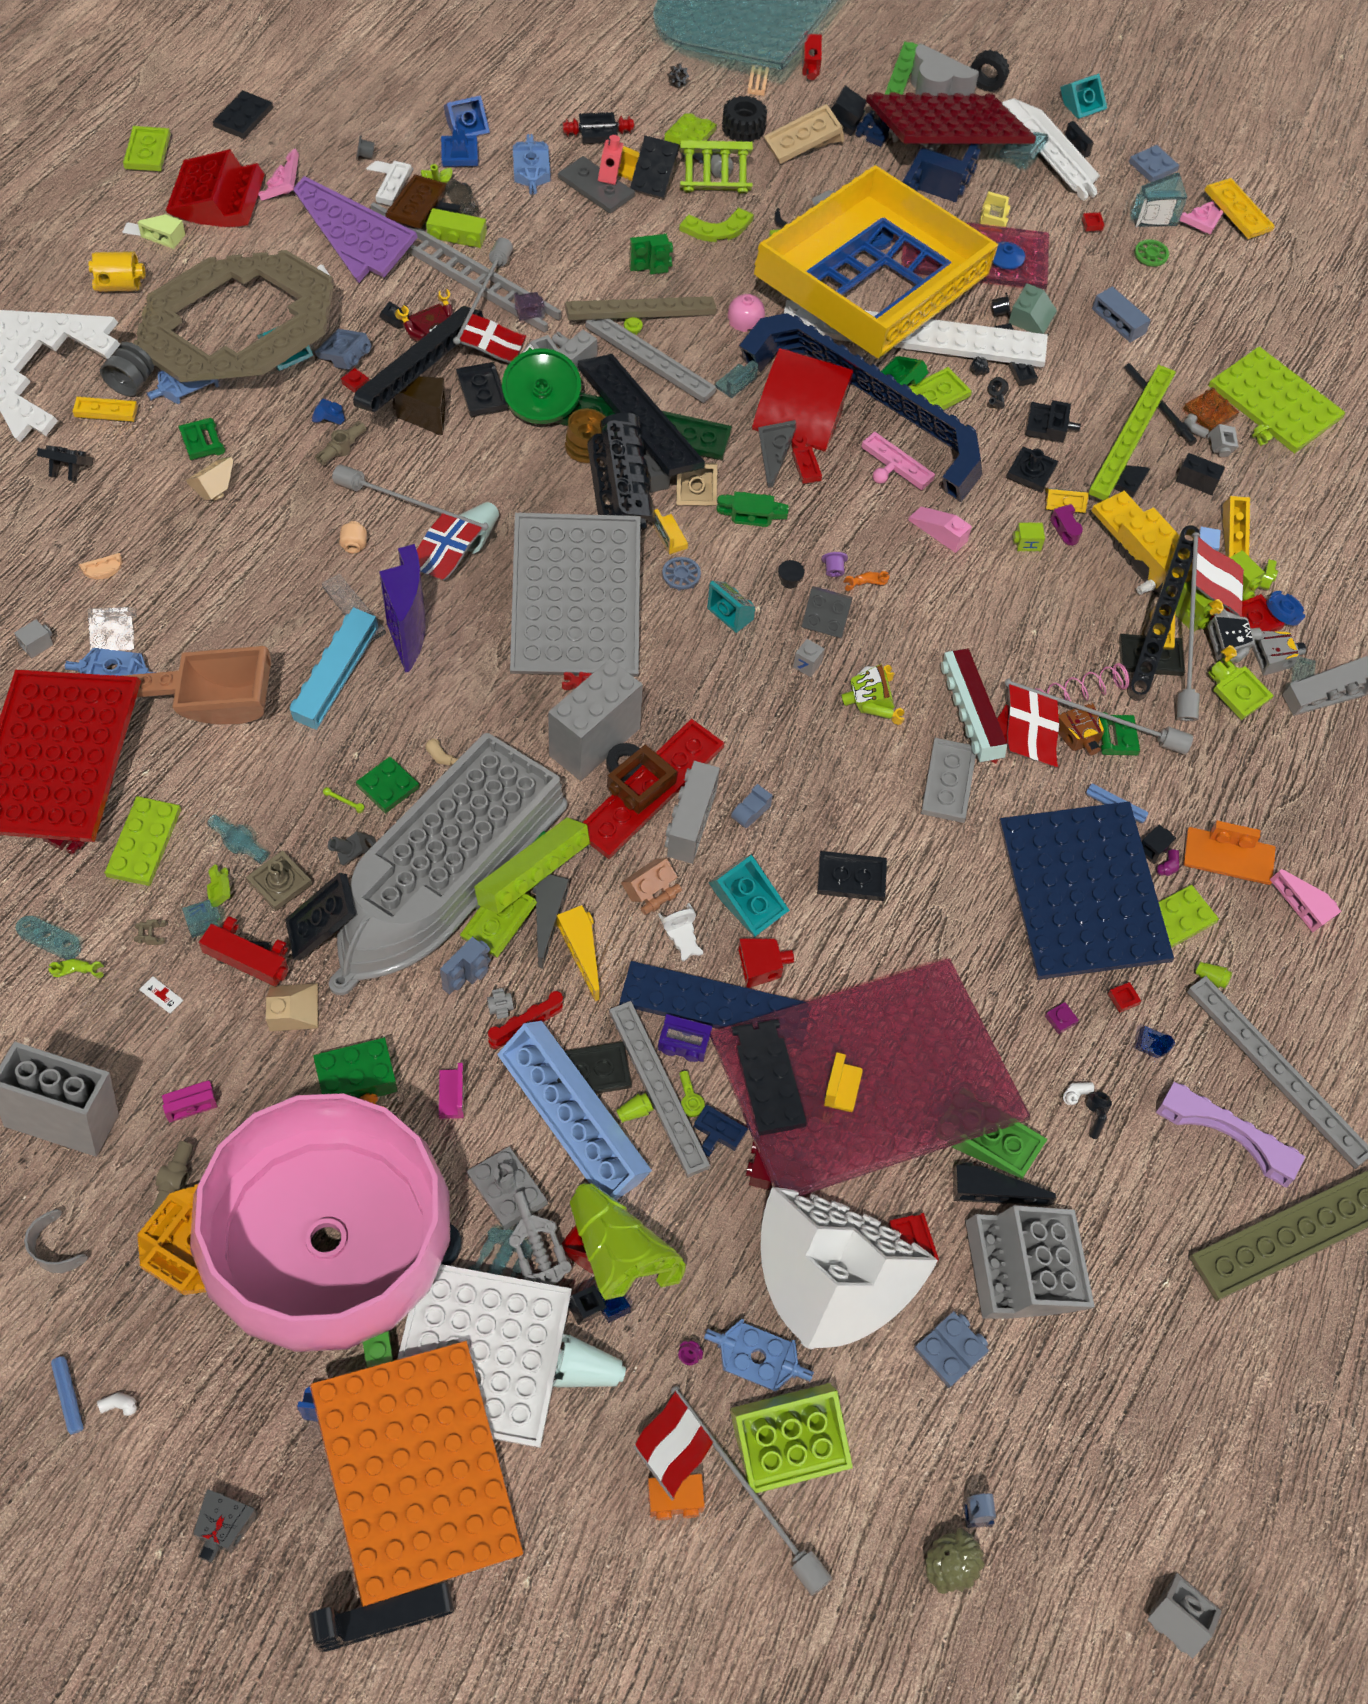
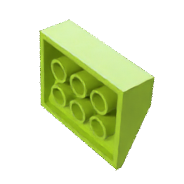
M830 1383L730 1408L734 1433L747 1482L755 1493L853 1468L838 1392Z

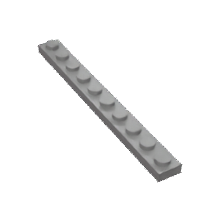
M1206 976L1189 988L1187 993L1355 1169L1368 1159V1144Z

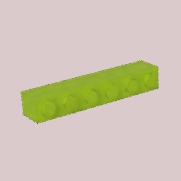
M566 817L475 885L478 905L499 914L590 844L587 825Z

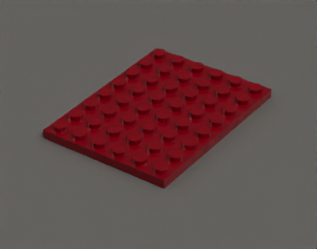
M874 92V94H867L866 102L903 143L1035 144L1036 136L994 94L987 93L984 96L970 93L969 96H964L960 93H954V95L938 93V96H933L930 93L916 95L908 92L906 95H900L896 92H891L890 94Z

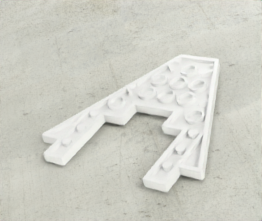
M0 310V411L14 438L20 443L32 428L46 436L58 422L54 416L20 396L31 382L27 377L19 373L42 344L56 351L67 337L109 359L120 345L116 339L109 336V333L118 324L114 317Z

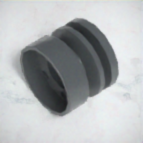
M124 341L120 343L110 358L103 363L100 368V375L104 382L114 391L130 397L138 392L143 383L152 374L154 364L151 357L142 348Z

